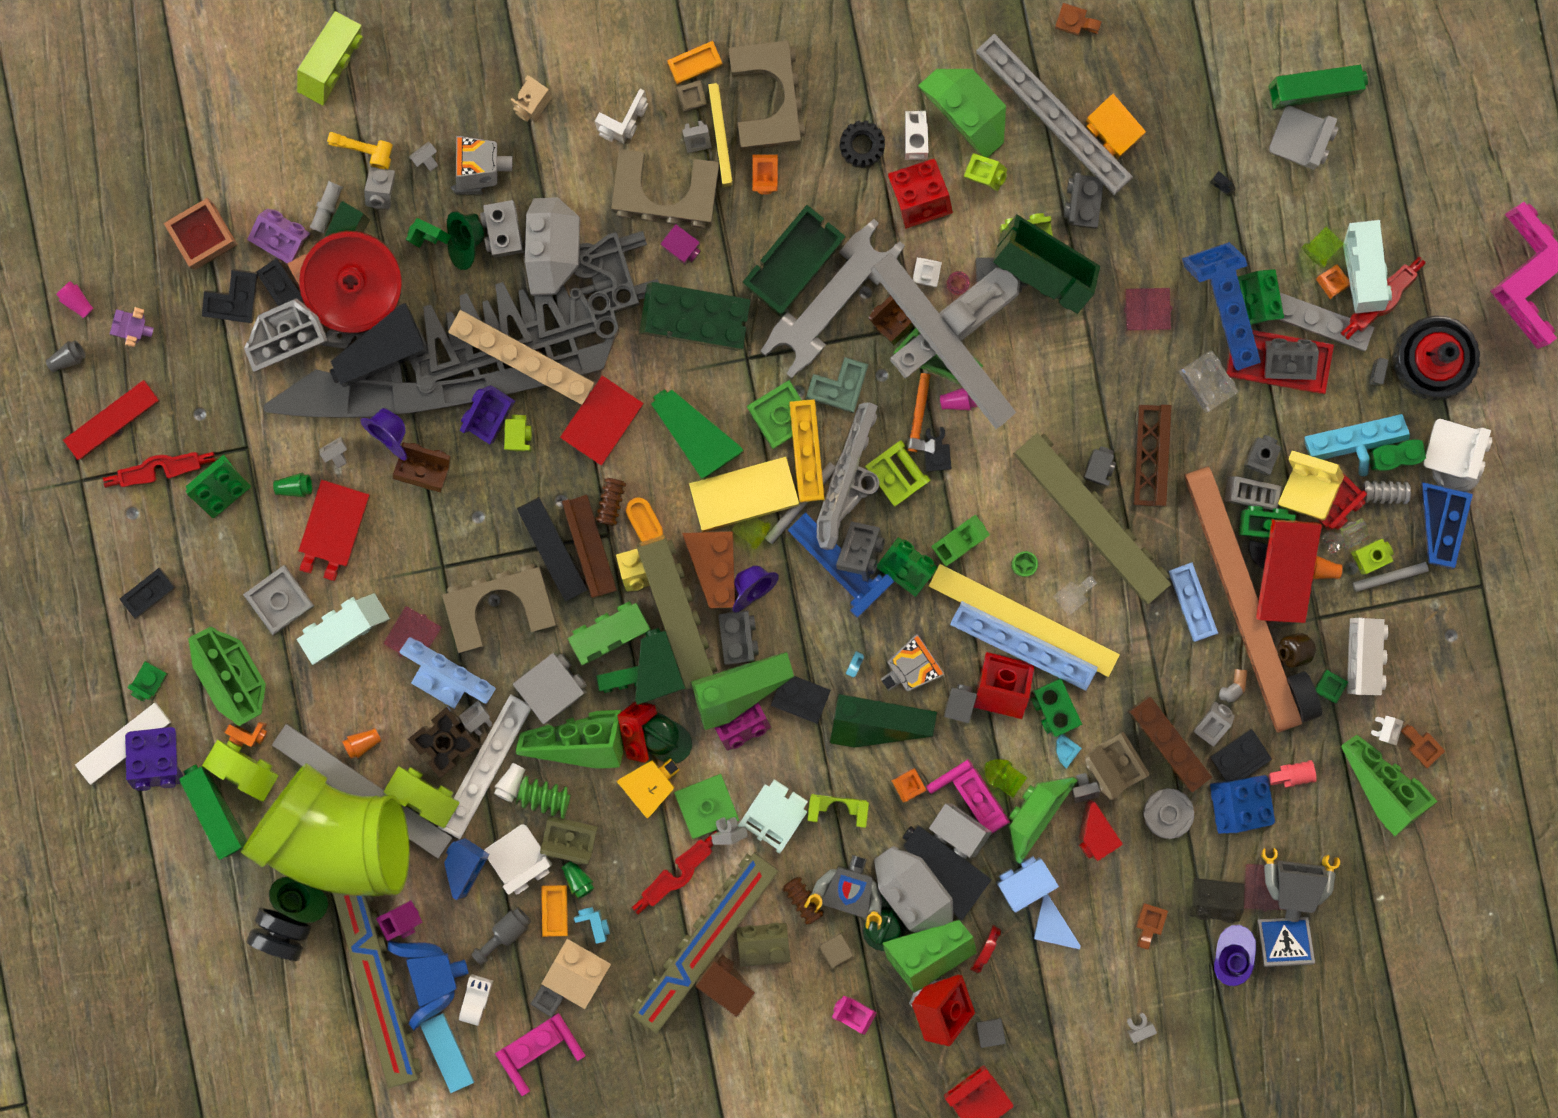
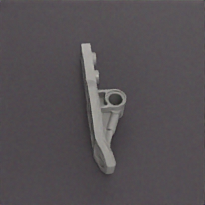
M996 267L939 314L959 340L962 341L1019 295L1020 280L1010 272ZM920 334L890 358V361L906 379L937 353Z
M870 402L859 404L847 441L836 464L817 519V540L820 548L825 550H832L835 547L841 520L853 510L862 498L867 497L868 494H873L879 487V479L876 474L858 466L862 451L865 450L869 442V437H867L869 430L877 419L876 410L878 406ZM862 478H864L867 483L865 489H863V487L861 486Z

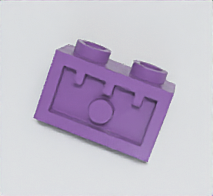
M266 209L258 215L247 240L282 261L289 263L296 259L303 242L309 238L310 233L301 224L284 218L279 211Z

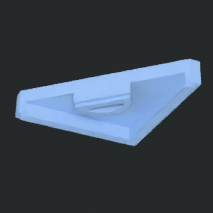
M1048 894L1044 895L1034 939L1080 949V944Z

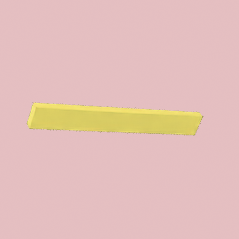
M939 564L928 586L960 603L963 601L1098 667L1097 672L1109 677L1120 655Z

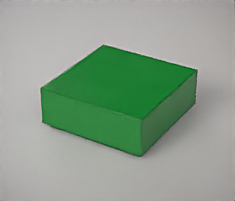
M1325 669L1315 689L1317 694L1336 704L1348 681Z

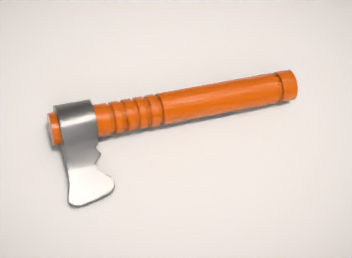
M921 373L912 430L910 438L907 440L906 448L910 452L928 451L934 454L935 440L930 439L928 442L920 440L922 419L924 417L931 377L927 373Z

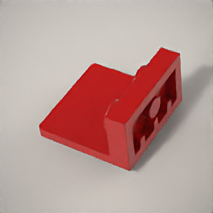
M935 159L888 173L890 184L900 207L905 229L953 213L950 195Z
M985 1065L944 1094L945 1100L953 1107L960 1118H999L1013 1108V1103Z

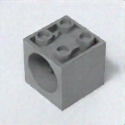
M552 653L513 683L514 687L543 724L551 721L587 693L584 689L587 684L579 674L573 675L569 669L572 665L564 654Z

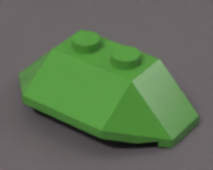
M936 69L918 85L921 91L981 156L988 158L1004 143L1006 105L973 69Z
M211 626L189 637L193 669L217 710L238 726L261 715L266 683L241 640L217 631V629Z
M1071 776L1036 783L1034 787L1030 785L1022 796L1025 799L1020 808L1015 806L1008 816V819L1011 820L1008 827L1014 859L1018 863H1022L1077 783V779Z

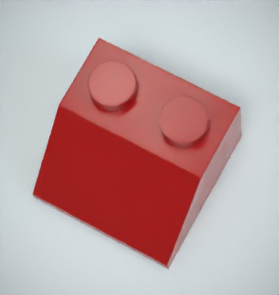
M986 652L976 689L977 695L974 708L1023 719L1030 697L1034 665L1025 661Z
M1088 800L1085 803L1079 838L1082 841L1079 847L1086 857L1099 861L1122 846L1123 843L1097 804L1092 800Z
M959 974L925 986L911 1003L924 1040L949 1047L975 1014L964 978Z

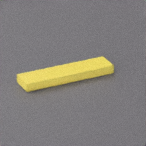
M717 83L708 84L723 187H729L733 183L719 85Z

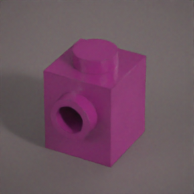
M676 224L660 244L664 250L684 265L688 261L693 263L701 252L698 249L700 242Z
M412 900L376 918L387 941L399 935L403 939L415 933L414 927L423 923Z

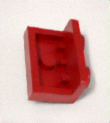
M1344 473V478L1325 520L1317 519L1328 531L1334 528L1339 530L1348 521L1346 516L1350 511H1358L1366 502L1363 498L1367 493L1364 490L1361 491Z

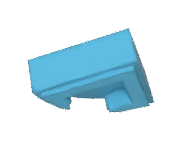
M855 651L845 674L853 678L856 676L864 659V654Z
M1064 734L1059 735L1056 742V754L1059 757L1060 763L1067 768L1082 748Z

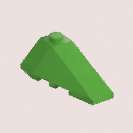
M784 652L691 681L704 730L731 722L793 678L794 674L788 653Z

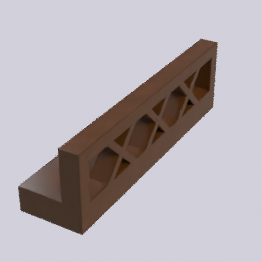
M1138 405L1133 505L1166 506L1172 405ZM1144 411H1158V422L1151 428L1144 422ZM1143 426L1148 430L1144 435ZM1156 427H1157V435L1152 431V430H1154ZM1149 433L1157 440L1156 448L1150 453L1142 446V440ZM1142 451H1143L1144 454L1146 455V457L1143 458V459H1142ZM1155 452H1156V460L1151 456V455H1152L1153 453H1155ZM1148 458L1155 465V472L1149 478L1141 471V464ZM1155 476V483L1153 485L1150 480ZM1142 477L1145 481L1140 485V478ZM1147 483L1154 490V501L1139 500L1140 489Z
M588 495L562 501L591 598L617 591Z

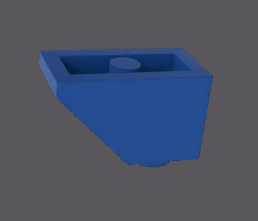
M466 838L451 843L446 851L448 856L444 862L452 897L455 900L468 895L490 855Z

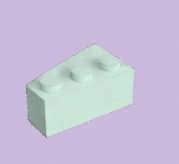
M1380 220L1350 223L1343 243L1355 313L1386 310L1388 301L1392 299L1390 285L1387 286V265L1384 260Z
M375 593L355 600L354 597L348 599L341 604L343 609L337 613L335 610H332L321 617L322 623L319 625L313 623L302 630L304 635L299 637L297 641L312 665L325 660L349 645L350 642L359 636L370 632L371 628L390 619Z

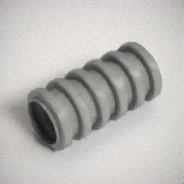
M1365 480L1362 485V491L1364 490L1367 493L1363 498L1366 501L1365 503L1369 501L1376 503L1379 501V503L1384 504L1387 501L1388 504H1392L1394 501L1395 504H1400V502L1408 504L1410 501L1411 487L1408 482L1403 484L1396 482L1393 484L1392 481H1389L1386 484L1385 481L1380 483L1373 481L1370 483L1368 480Z

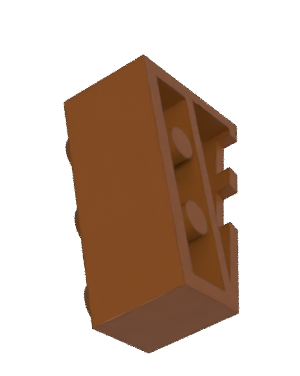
M733 532L682 533L709 608H733L735 603Z

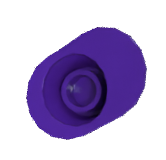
M382 408L370 419L362 418L360 420L364 429L381 441L393 454L401 460L407 459V455L400 445L406 433L405 425L400 417Z
M752 566L738 573L734 580V586L739 597L733 605V611L735 613L740 612L753 601L766 595L777 584L779 575L776 572L768 573L760 566Z
M1232 925L1220 934L1214 971L1217 978L1228 986H1238L1245 983L1254 970L1256 940L1248 928L1241 925Z

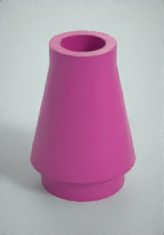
M71 281L56 294L60 298L59 302L79 314L82 318L86 317L94 309L77 284L74 285Z
M964 388L940 395L942 410L972 411V408L978 407Z

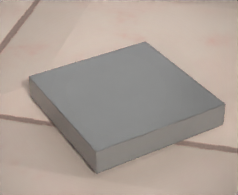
M286 565L280 567L243 594L272 635L278 633L315 606Z

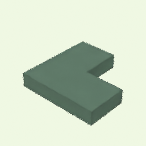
M844 357L837 381L813 374L806 399H815L816 402L854 413L869 364Z

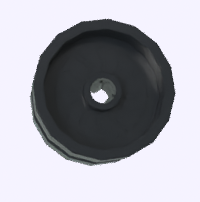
M259 908L255 922L261 928L250 930L246 941L247 944L275 957L299 961L303 947L295 940H306L312 927L307 923L284 917L275 910Z

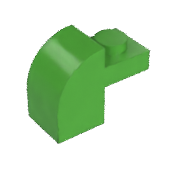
M975 514L931 547L946 567L986 539L990 534Z

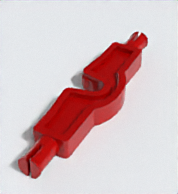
M1417 257L1410 266L1404 264L1395 274L1387 279V286L1390 285L1392 299L1388 301L1386 310L1354 313L1350 318V324L1341 332L1342 336L1349 340L1357 330L1363 332L1377 317L1384 316L1394 310L1399 303L1401 294L1416 280L1417 272L1426 264L1425 261H1421L1422 258Z
M192 452L175 457L155 455L146 459L141 465L120 469L117 471V475L103 477V482H107L104 483V486L107 488L120 484L121 487L156 482L155 469L158 465L163 466L167 478H174L188 472L200 470L203 464L215 462L216 458L213 457L215 454L210 452L199 455L197 452Z
M711 835L705 840H698L691 848L675 859V863L682 871L681 876L675 877L667 869H664L652 884L642 892L641 895L643 897L632 906V909L636 910L638 915L648 905H656L671 890H677L690 881L695 868L712 853L711 848L714 845L713 841H711Z

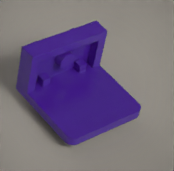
M173 727L129 731L126 733V780L133 789L147 791L151 787L173 788L176 784H181L179 779L183 777V773L178 768L177 733Z

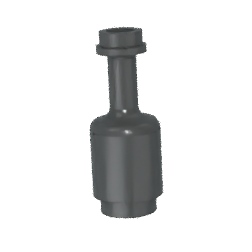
M519 907L514 911L510 910L493 926L494 936L481 949L475 948L471 954L472 957L480 965L487 962V956L500 944L511 945L528 929V925L531 923L530 918Z

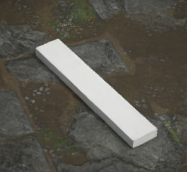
M510 694L454 797L460 802L445 829L440 826L438 828L461 839L531 711V707L526 702Z

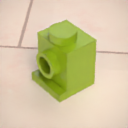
M512 415L511 419H505L504 450L532 451V447L527 445V441H531L532 426H527V415Z

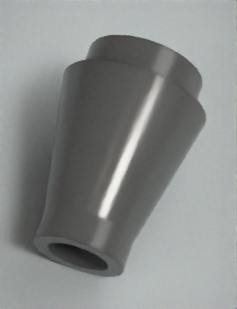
M76 340L73 342L68 341L50 358L46 359V364L54 373L60 369L82 363V359L86 355L82 346Z

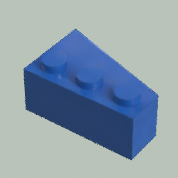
M1422 483L1428 563L1454 570L1473 494Z

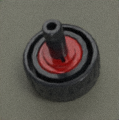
M1430 316L1415 321L1400 334L1397 339L1398 341L1394 345L1392 366L1396 373L1395 376L1404 389H1407L1410 394L1416 395L1421 399L1443 400L1459 394L1472 383L1480 366L1479 344L1474 334L1465 324L1448 316Z

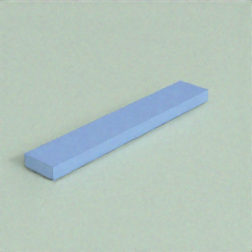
M961 601L950 623L951 626L1085 691L1098 667Z

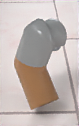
M1235 669L1233 684L1228 688L1223 687L1220 689L1219 697L1221 700L1234 702L1244 694L1247 670Z

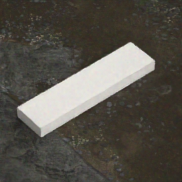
M153 703L75 764V766L88 783L92 785L126 758L125 735L127 732L165 728L171 721L159 705Z

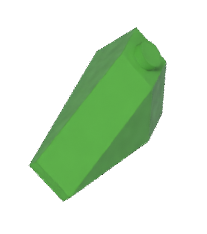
M621 710L595 711L588 713L589 717L576 721L574 718L566 720V724L552 727L551 725H546L521 732L516 754L595 769L619 768L624 750L617 717Z
M1355 735L1341 746L1377 817L1394 836L1409 827L1438 802L1421 782L1414 777L1410 780L1400 772L1401 767L1395 763L1390 765L1382 759L1381 752L1360 736Z

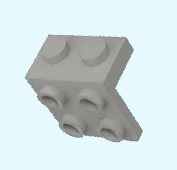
M1287 106L1282 113L1270 143L1269 151L1272 154L1314 170L1319 164L1323 165L1327 159L1329 151L1326 150L1329 140L1333 142L1337 134L1338 127L1335 126L1337 119L1329 115L1322 119L1292 106Z

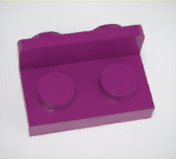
M757 702L731 722L714 728L724 747L729 751L740 748L746 741L754 737L757 738L764 735L771 726Z

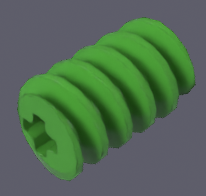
M525 776L520 785L516 805L520 800L522 808H526L531 803L532 811H536L538 806L541 805V813L545 814L550 808L551 816H555L560 810L561 818L565 819L571 794H568L566 786H564L561 792H558V784H554L551 790L548 789V781H545L539 787L538 779L536 778L532 784H529L528 776Z

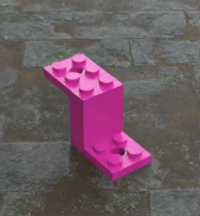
M1522 202L1509 210L1505 215L1536 254L1491 289L1490 292L1532 344L1539 349L1551 344L1557 337L1553 334L1555 333L1553 326L1548 321H1543L1538 315L1539 310L1536 305L1531 301L1527 302L1525 298L1558 272V242L1553 237V230L1547 224H1542L1537 218L1538 212L1531 204Z

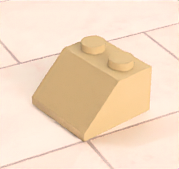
M567 939L541 984L585 1009L611 964Z

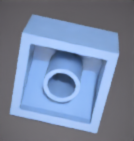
M1032 856L1021 863L1022 867L1014 872L1012 869H1009L999 875L1000 880L996 883L1014 912L1021 910L1059 887L1040 857L1035 859Z

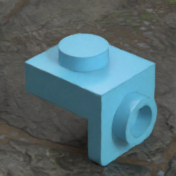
M593 907L579 910V915L574 917L575 923L590 919L596 944L605 942L607 940L606 935L610 934L607 919L602 920L600 910L594 911Z

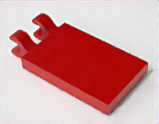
M321 479L298 550L305 553L300 565V571L311 574L316 557L329 561L323 578L335 581L340 565L348 567L368 505L369 494Z

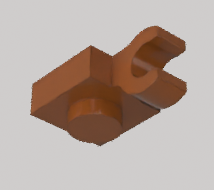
M1063 3L1055 29L1079 36L1081 29L1098 34L1101 21L1085 18L1087 10Z
M1408 724L1401 730V733L1413 743L1408 750L1425 768H1428L1445 752L1429 733L1426 732L1421 736Z
M1145 903L1142 904L1135 926L1142 929L1137 942L1138 947L1148 950L1153 933L1161 935L1168 913L1167 910Z

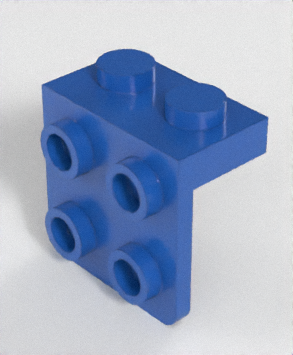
M1266 775L1210 784L1218 834L1238 833L1270 826L1275 823L1269 780Z

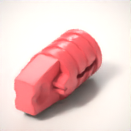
M1312 760L1280 766L1281 771L1270 773L1268 776L1270 785L1284 784L1285 788L1316 782V772Z

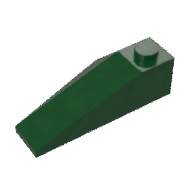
M838 694L829 743L856 748L933 737L937 712Z

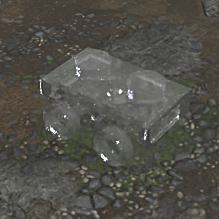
M1213 351L1207 352L1178 371L1205 413L1238 393L1234 381L1228 376L1219 358L1215 356Z

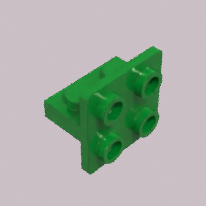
M223 454L185 487L187 495L210 517L215 518L250 489L251 485L238 473L230 460Z

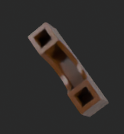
M1146 696L1127 711L1161 752L1175 775L1189 792H1194L1212 778L1151 696Z

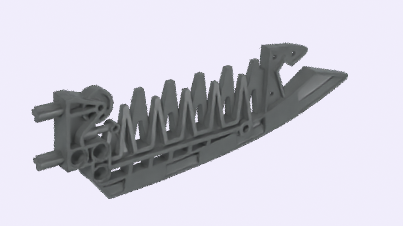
M643 231L621 238L615 232L606 235L594 245L590 243L580 244L579 267L574 274L582 279H593L594 285L581 289L573 288L570 291V297L564 285H562L560 291L556 294L558 307L552 295H535V312L525 290L522 289L519 290L521 318L504 283L495 284L500 323L488 300L483 302L485 323L509 336L507 318L513 316L524 339L517 341L536 351L545 349L549 358L580 375L604 369L614 340L619 334V325L615 313L639 306L638 300L645 298L647 284L651 282L659 283L658 279L634 286L624 252L647 245ZM621 291H628L631 294V298L627 303L617 301V296ZM595 292L587 301L584 295ZM468 294L460 295L461 310L481 320ZM598 298H603L607 301L606 308L602 311H597L593 308L594 301ZM432 305L423 307L427 343L418 328L427 353L409 360L415 370L417 383H403L401 364L347 387H342L339 382L335 384L330 372L316 369L264 404L263 409L267 413L291 416L356 418L373 417L380 409L385 408L397 415L471 403L473 395L478 389L490 385L505 395L545 385L515 368L505 369L502 361L483 351L474 354L472 345L450 333L449 340ZM544 305H549L560 326L559 328L546 331ZM452 312L446 313L448 329L451 328L455 320ZM605 322L614 324V331L609 335L601 333V326ZM331 329L325 333L326 343L321 345L346 349L355 337L360 338L369 330L347 333ZM597 333L600 338L605 340L603 343L578 350L575 339ZM338 334H342V335H343V337H342L341 339H338L337 336H338ZM437 338L441 339L452 361L438 365L435 343ZM569 341L573 352L554 357L551 347ZM495 364L498 365L499 371L480 374L479 369ZM472 371L474 373V377L443 381Z

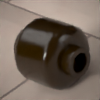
M1304 633L1285 636L1278 644V656L1281 662L1289 668L1307 665L1315 656V644Z

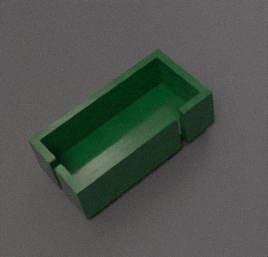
M808 205L802 209L760 260L763 269L761 270L756 265L742 282L746 289L780 317L784 315L846 238L844 234L829 222L825 225L824 229L822 227L824 218Z
M1016 214L1000 234L993 263L997 264L1000 269L1015 275L1023 283L1036 288L1044 296L1054 300L1056 298L1059 299V303L1065 309L1078 314L1095 294L1100 265Z
M651 282L646 286L639 334L660 338L666 336V339L734 351L742 350L746 327L742 326V323L748 320L751 299Z

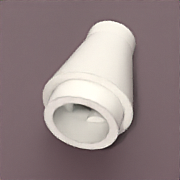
M512 763L507 772L495 785L496 790L494 794L512 803L513 799L518 796L525 769Z

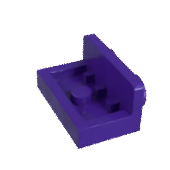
M490 385L475 392L472 398L474 403L471 409L467 410L461 419L463 424L460 428L462 433L470 431L488 444L495 442L505 419L515 403V400Z

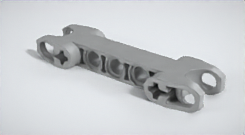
M875 219L855 233L840 250L839 254L848 261L803 314L796 319L787 312L773 328L767 342L760 350L763 355L767 356L779 345L791 347L796 356L794 363L787 372L791 379L803 368L811 364L824 349L826 344L818 338L819 334L867 278L876 285L880 283L871 268L889 253H892L897 259L904 249L905 245L900 241L887 252H878L870 245V238L879 224Z

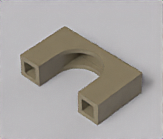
M789 40L730 47L729 57L732 77L753 74L769 75L780 83L785 95L782 107L772 117L738 122L741 151L801 144V137H805L804 122L798 121L797 112H802L801 98L795 97L794 87H799L797 72H792L791 63L796 62L794 47H789Z
M619 149L611 206L612 212L616 213L617 217L630 219L631 215L641 216V220L656 222V218L666 219V223L681 225V221L691 222V226L696 228H706V225H712L719 162L694 159L691 185L687 195L676 204L664 206L649 200L642 190L644 152Z
M534 564L520 567V572L511 575L510 571L496 574L495 580L487 582L486 578L471 581V587L462 589V585L447 588L448 593L443 594L442 597L458 653L485 646L478 623L477 612L481 601L488 594L497 590L510 591L520 598L526 611L531 632L557 626L541 567L535 568Z

